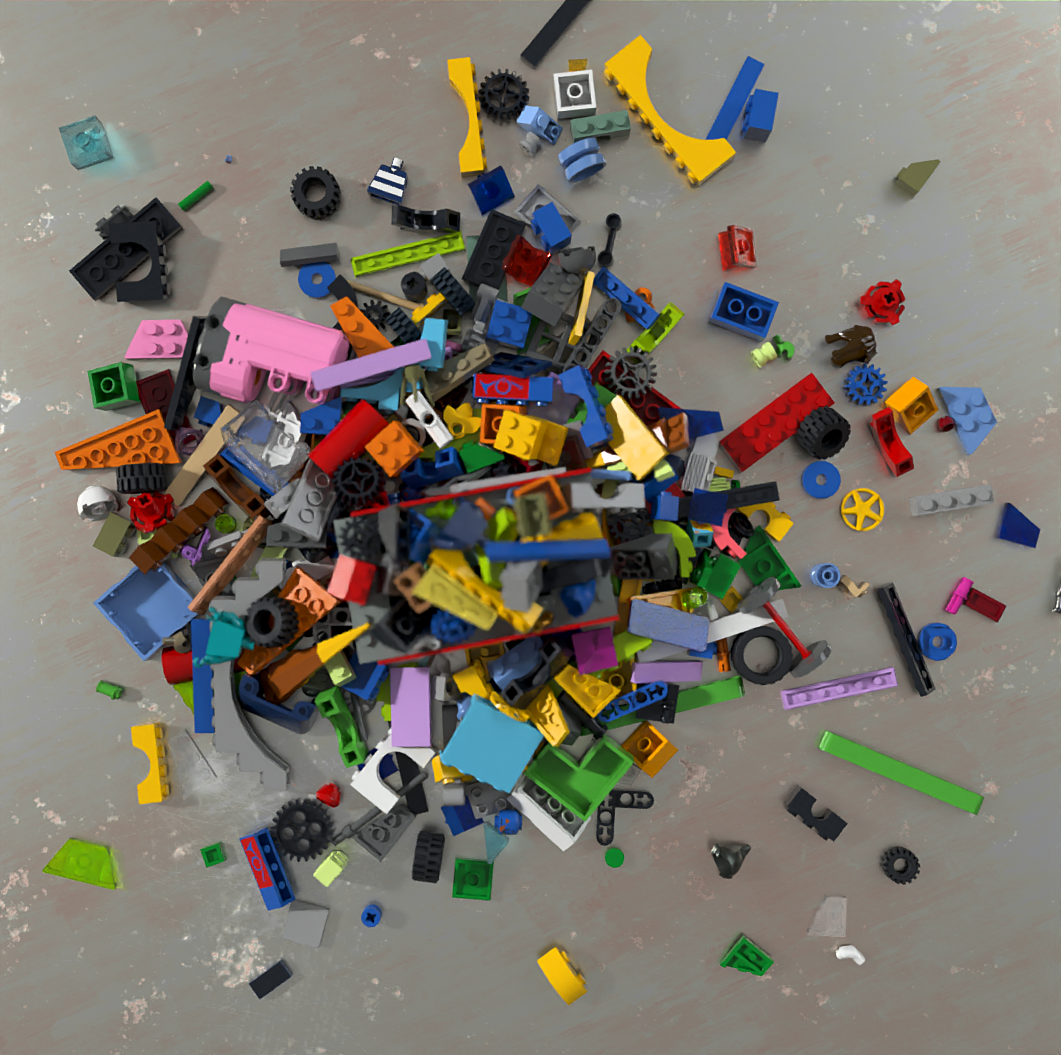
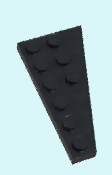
M207 316L192 317L164 425L166 429H180L196 391L193 380L194 358L198 351L199 338L204 329Z

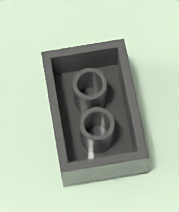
M550 262L529 290L521 308L555 327L575 299L583 280Z

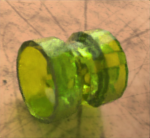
M222 514L215 520V528L220 533L230 534L237 529L238 522L232 515Z
M695 587L684 593L682 598L683 604L688 609H696L706 604L708 593L702 587Z

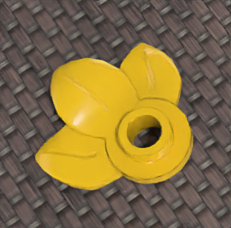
M469 402L460 405L456 410L447 406L443 413L444 421L448 425L447 429L454 439H461L465 434L475 433L481 426V418L472 417L473 412ZM455 426H459L461 428V431L459 433H455L453 431Z

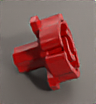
M895 279L892 283L880 281L876 286H870L865 294L860 297V305H863L862 310L865 317L870 319L874 316L869 309V306H871L876 314L887 317L885 319L874 318V324H886L889 322L893 326L899 323V316L905 310V306H899V304L903 303L906 299L900 289L902 283ZM875 288H876V289L879 288L877 291H875V292L873 293V295H872V297H871V296H870L871 291H873Z
M143 492L137 497H130L127 501V504L131 507L130 519L138 531L145 534L157 532L160 527L168 524L164 518L166 508L168 510L166 514L168 520L172 521L174 519V509L171 506L174 499L170 493L163 495L158 492H154L153 496L150 493ZM137 518H138L141 522H144L145 524H144V525L140 524V523L138 522Z

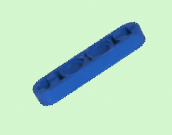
M657 680L615 698L604 708L610 710L614 707L612 705L614 703L616 710L612 711L609 717H607V715H602L603 708L597 714L598 718L603 722H610L663 699L668 693V685L663 680ZM656 685L664 687L662 694L656 692L652 695L654 698L651 699L650 692L657 688ZM639 692L645 693L647 700L639 702L636 694ZM619 701H628L629 709H620Z

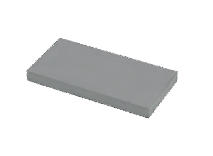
M309 458L281 525L314 541H319L337 498L335 495L337 492H334L332 489L334 486L332 478L311 458Z

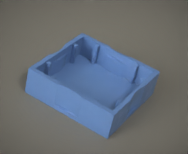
M166 561L162 563V567L156 572L151 571L147 574H144L137 566L133 567L124 579L114 584L93 602L105 618L122 633L126 642L143 661L150 660L166 646L162 644L163 637L176 635L186 629L187 624L191 623L192 619H197L201 615L190 611L188 608L196 595Z

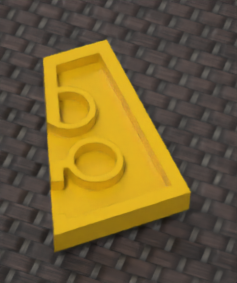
M548 683L526 708L525 713L529 715V719L554 747H559L570 731Z

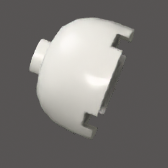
M94 485L86 488L79 496L77 502L78 512L82 520L88 518L92 522L107 518L109 512L113 510L116 512L119 507L111 490Z

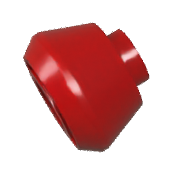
M332 783L324 785L316 792V798L322 803L335 808L340 804V788Z

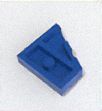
M338 397L302 412L300 433L327 435L341 421L342 398Z

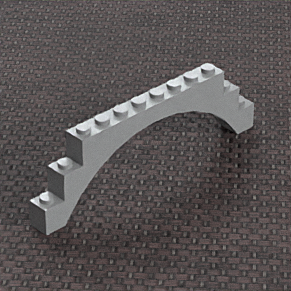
M262 558L256 564V575H259V577L237 578L232 585V592L235 596H215L210 601L209 608L215 607L217 611L234 612L245 624L246 620H244V617L248 615L246 611L248 608H251L250 604L257 602L256 599L262 598L286 578V558ZM210 621V632H211V628H212V624H213V622H211V621ZM235 660L210 665L211 671H214V678L211 680V689L214 690V697H212L211 705L212 708H215V716L212 717V727H215L212 743L216 747V753H237L236 764L239 765V772H261L260 784H263V790L286 791L290 785L289 765L267 749L254 734L243 715L236 694L234 679Z

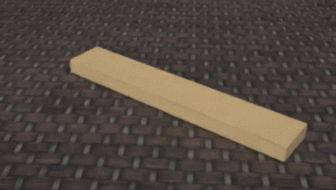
M228 404L163 495L170 493L174 499L173 503L179 507L205 472L203 465L218 454L245 415L231 404Z

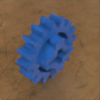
M863 364L861 368L859 366L854 367L855 371H849L851 377L845 378V381L849 382V384L844 386V388L850 390L847 396L852 394L851 401L853 402L857 399L858 405H861L864 401L866 406L870 405L871 401L873 404L877 403V398L882 399L884 397L881 392L887 391L883 385L887 384L888 381H883L882 379L886 375L879 374L881 368L874 370V364H871L868 368L866 364ZM860 373V379L854 382L856 376ZM863 382L869 384V387L863 386ZM877 388L876 393L872 396V390Z
M440 610L439 616L434 615V620L431 622L433 635H436L437 640L443 639V643L450 641L451 644H454V641H457L460 644L462 639L468 641L469 636H474V631H476L475 624L448 610L446 612Z

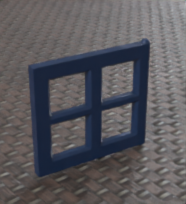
M499 352L493 355L494 361L491 363L501 366L487 365L481 370L525 379L551 367L552 361ZM523 363L533 364L535 366L525 365ZM511 368L522 369L523 371L514 370Z

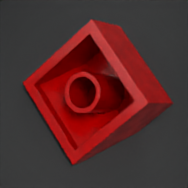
M339 554L327 593L363 606L367 605L378 566Z

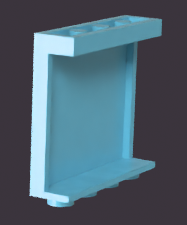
M474 693L470 699L471 706L444 751L440 750V759L448 767L454 766L465 775L475 776L481 783L486 784L487 782L500 792L504 790L510 793L544 735L532 721H517L499 710L492 701Z

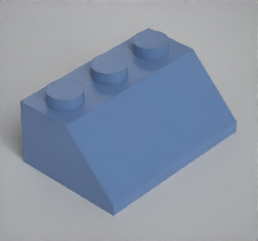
M540 636L528 637L487 666L494 681L502 691L512 679L526 675L537 665L540 658L538 649L544 643Z

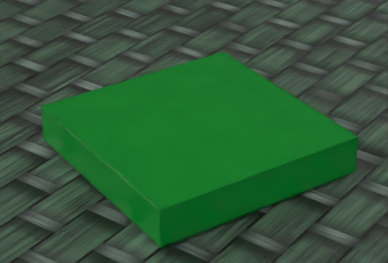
M455 858L452 898L490 901L494 861Z

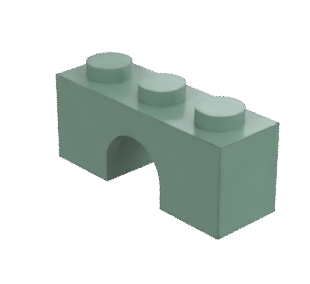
M628 110L572 119L570 129L574 144L587 138L605 135L610 136L611 139L629 136L631 126Z

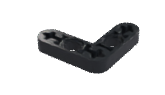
M613 788L609 792V796L612 799L608 800V807L612 806V809L605 807L604 800L597 807L596 839L599 844L607 846L613 841L615 808L649 809L652 807L654 797L649 791ZM625 793L631 795V801L628 804H624L620 800L621 796ZM634 794H637V798H643L644 795H647L650 801H647L644 805L641 800H636L637 804H634ZM603 812H609L611 819L608 822H603L600 819V815ZM599 825H611V828L607 827V835H610V837L606 838V841L599 837L603 835V827L599 828Z

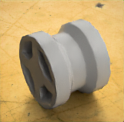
M528 132L526 139L521 140L519 145L526 153L534 156L536 149L541 148L543 142L534 133Z

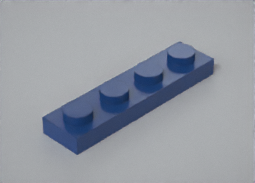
M603 266L594 277L593 283L610 298L618 299L621 303V308L647 330L660 317V314L606 267Z

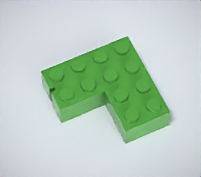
M606 734L597 739L580 762L561 747H554L550 742L546 741L538 751V754L529 762L524 774L586 822L634 763V756Z

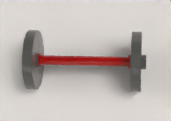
M770 577L750 589L740 599L737 608L741 613L747 614L763 606L800 652L792 660L789 672L795 678L802 677L819 667L829 657L832 647L825 640L818 641L807 648L802 644L768 601L776 594L781 585L776 577Z

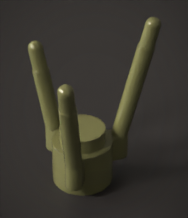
M420 365L404 366L405 371H402L400 405H404L407 379L408 382H412L414 402H418L416 382L420 381L421 377L431 407H434L435 404L424 375V369H421Z

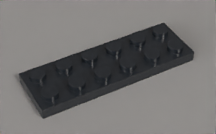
M157 197L127 221H160V225H163L164 228L162 244L182 228ZM109 236L70 269L69 272L91 298L96 301L111 289L115 282H119L150 254L145 247L138 243H111Z

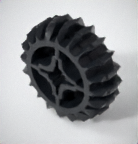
M498 69L497 75L492 71L491 78L485 76V82L480 84L482 89L478 90V94L481 95L478 98L479 102L482 103L481 108L486 109V115L492 113L493 120L499 116L500 122L503 120V117H506L508 122L510 121V116L516 119L517 113L521 114L522 108L525 105L527 106L526 102L529 101V96L527 95L529 88H525L527 82L522 81L521 75L516 77L515 71L509 74L508 69L505 70V73ZM502 83L500 87L492 89L496 84ZM508 83L515 86L519 93H515L514 90H511L508 87ZM504 89H506L507 95H505L504 101L502 102L501 96L504 93ZM488 97L498 101L500 106L493 105ZM508 103H515L511 107L506 108V105Z
M359 455L357 460H354L353 457H350V462L344 460V466L337 465L340 471L333 473L335 478L332 479V484L334 485L332 489L334 492H337L335 495L337 499L341 498L343 504L348 502V506L352 507L355 503L358 509L360 504H364L367 508V502L375 503L374 497L380 499L381 495L379 492H384L383 485L386 484V480L383 479L385 474L381 471V466H376L375 460L370 462L367 456L362 460ZM359 470H365V471H368V472H367V473H361ZM352 472L351 477L347 478L346 481H344L345 478ZM356 476H358L359 480H361V488H359V485L356 482ZM373 483V486L365 492L366 488ZM346 490L357 491L359 494H352Z

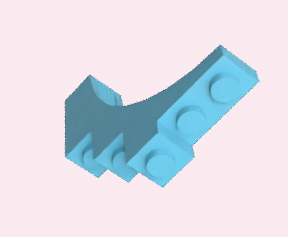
M425 318L420 340L426 339L432 358L410 365H420L421 369L427 366L426 370L438 371V368L444 367L448 320ZM402 367L388 379L372 386L342 388L341 397H346V401L358 402V399H365L370 404H377V401H379L378 409H384V413L394 414L401 407L402 371H405V368ZM421 377L420 381L416 382L417 389L423 388ZM407 379L406 392H413L412 382H408Z

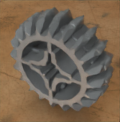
M632 346L629 349V353H627L625 347L622 348V355L618 350L615 351L617 358L610 356L609 359L613 363H606V367L611 370L604 371V374L610 375L605 378V382L612 381L608 388L612 389L615 386L616 389L613 393L617 394L618 391H621L620 396L622 398L627 393L628 400H631L632 394L638 399L639 392L645 396L647 393L644 388L650 391L652 387L648 383L655 384L656 380L651 377L657 376V372L651 371L656 368V364L649 365L653 358L650 357L646 360L648 352H644L642 356L640 355L641 348H638L637 352L634 353ZM633 358L640 361L641 363H638L637 365H631L625 359ZM620 362L623 374L616 379L615 367ZM645 368L646 380L641 384L638 373ZM627 369L636 370L633 378H631V375L630 377H625L628 372ZM630 381L637 388H626L620 383Z

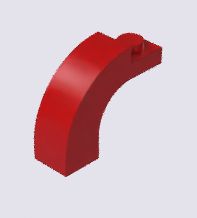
M887 407L873 414V422L870 423L872 434L890 469L897 477L913 470V456L905 448L898 436L893 411L890 407Z

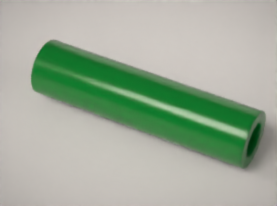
M207 180L180 201L178 205L185 211L211 191L213 186Z

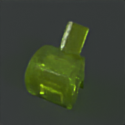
M454 498L446 501L442 500L436 504V507L426 509L427 516L438 515V518L441 520H450L457 511L456 505L453 504Z

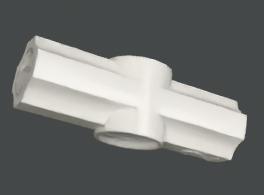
M418 391L417 403L414 402L413 394L408 397L406 402L441 449L451 443L454 438L421 392ZM433 415L434 422L427 425L425 422L426 417Z

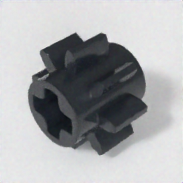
M508 458L495 462L496 464L492 468L495 478L516 475L517 473L514 462H509Z

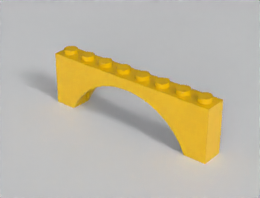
M640 34L604 63V74L609 81L613 80L615 82L617 91L622 96L625 95L628 98L629 106L640 113L639 117L645 125L649 124L654 137L657 140L661 139L667 153L674 155L676 164L681 169L684 168L687 171L688 179L693 184L696 183L700 186L733 160L736 152L725 138L702 140L683 135L671 128L658 115L650 101L646 88V70L652 56V48Z

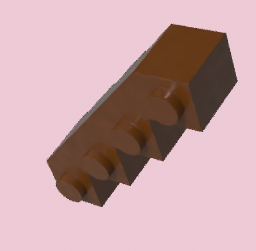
M214 487L203 491L196 501L182 509L172 522L160 527L150 540L140 544L129 556V559L144 574L151 571L156 572L172 554L180 552L185 543L194 536L200 535L205 530V526L215 518H220L226 512L224 508L229 503Z

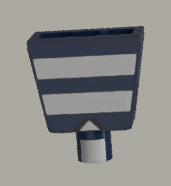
M393 158L391 167L382 164L367 189L368 195L393 205L404 206L408 184L407 173L401 171L404 161Z

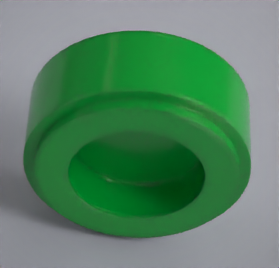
M617 847L609 848L605 853V861L612 868L620 867L624 862V854Z

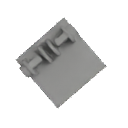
M480 781L465 785L475 819L498 813L502 809L512 808L511 803L507 800L508 792L504 790L500 792L493 785L487 782L484 784Z

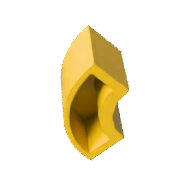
M555 947L539 958L537 962L557 993L570 1005L588 992L584 986L586 981L580 973L577 975L568 963L570 959L565 951L561 952Z

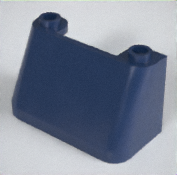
M245 673L239 685V703L242 709L297 734H305L310 731L319 712L315 703L316 698H313L311 702L300 701L293 709L283 704L276 706L267 702L265 696H263L264 691L259 673L255 675Z

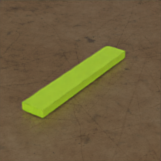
M460 231L353 257L350 260L354 276L357 278L426 261L438 253L442 257L466 251Z

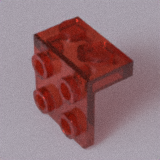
M518 235L503 261L502 269L516 283L531 288L546 269L552 255L534 248L523 236Z

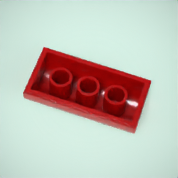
M361 399L308 456L326 474L334 479L333 473L340 471L337 465L344 466L343 461L350 462V457H353L354 460H357L359 455L362 457L367 451L365 446L381 433L389 423L370 404Z
M174 646L162 649V667L169 685L193 681L192 649L187 653H178ZM243 651L239 657L235 658L234 673L245 671L237 664L244 653Z

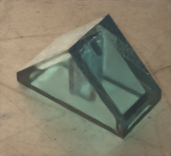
M487 821L484 822L487 862L492 864L509 843V838L501 835L499 830Z

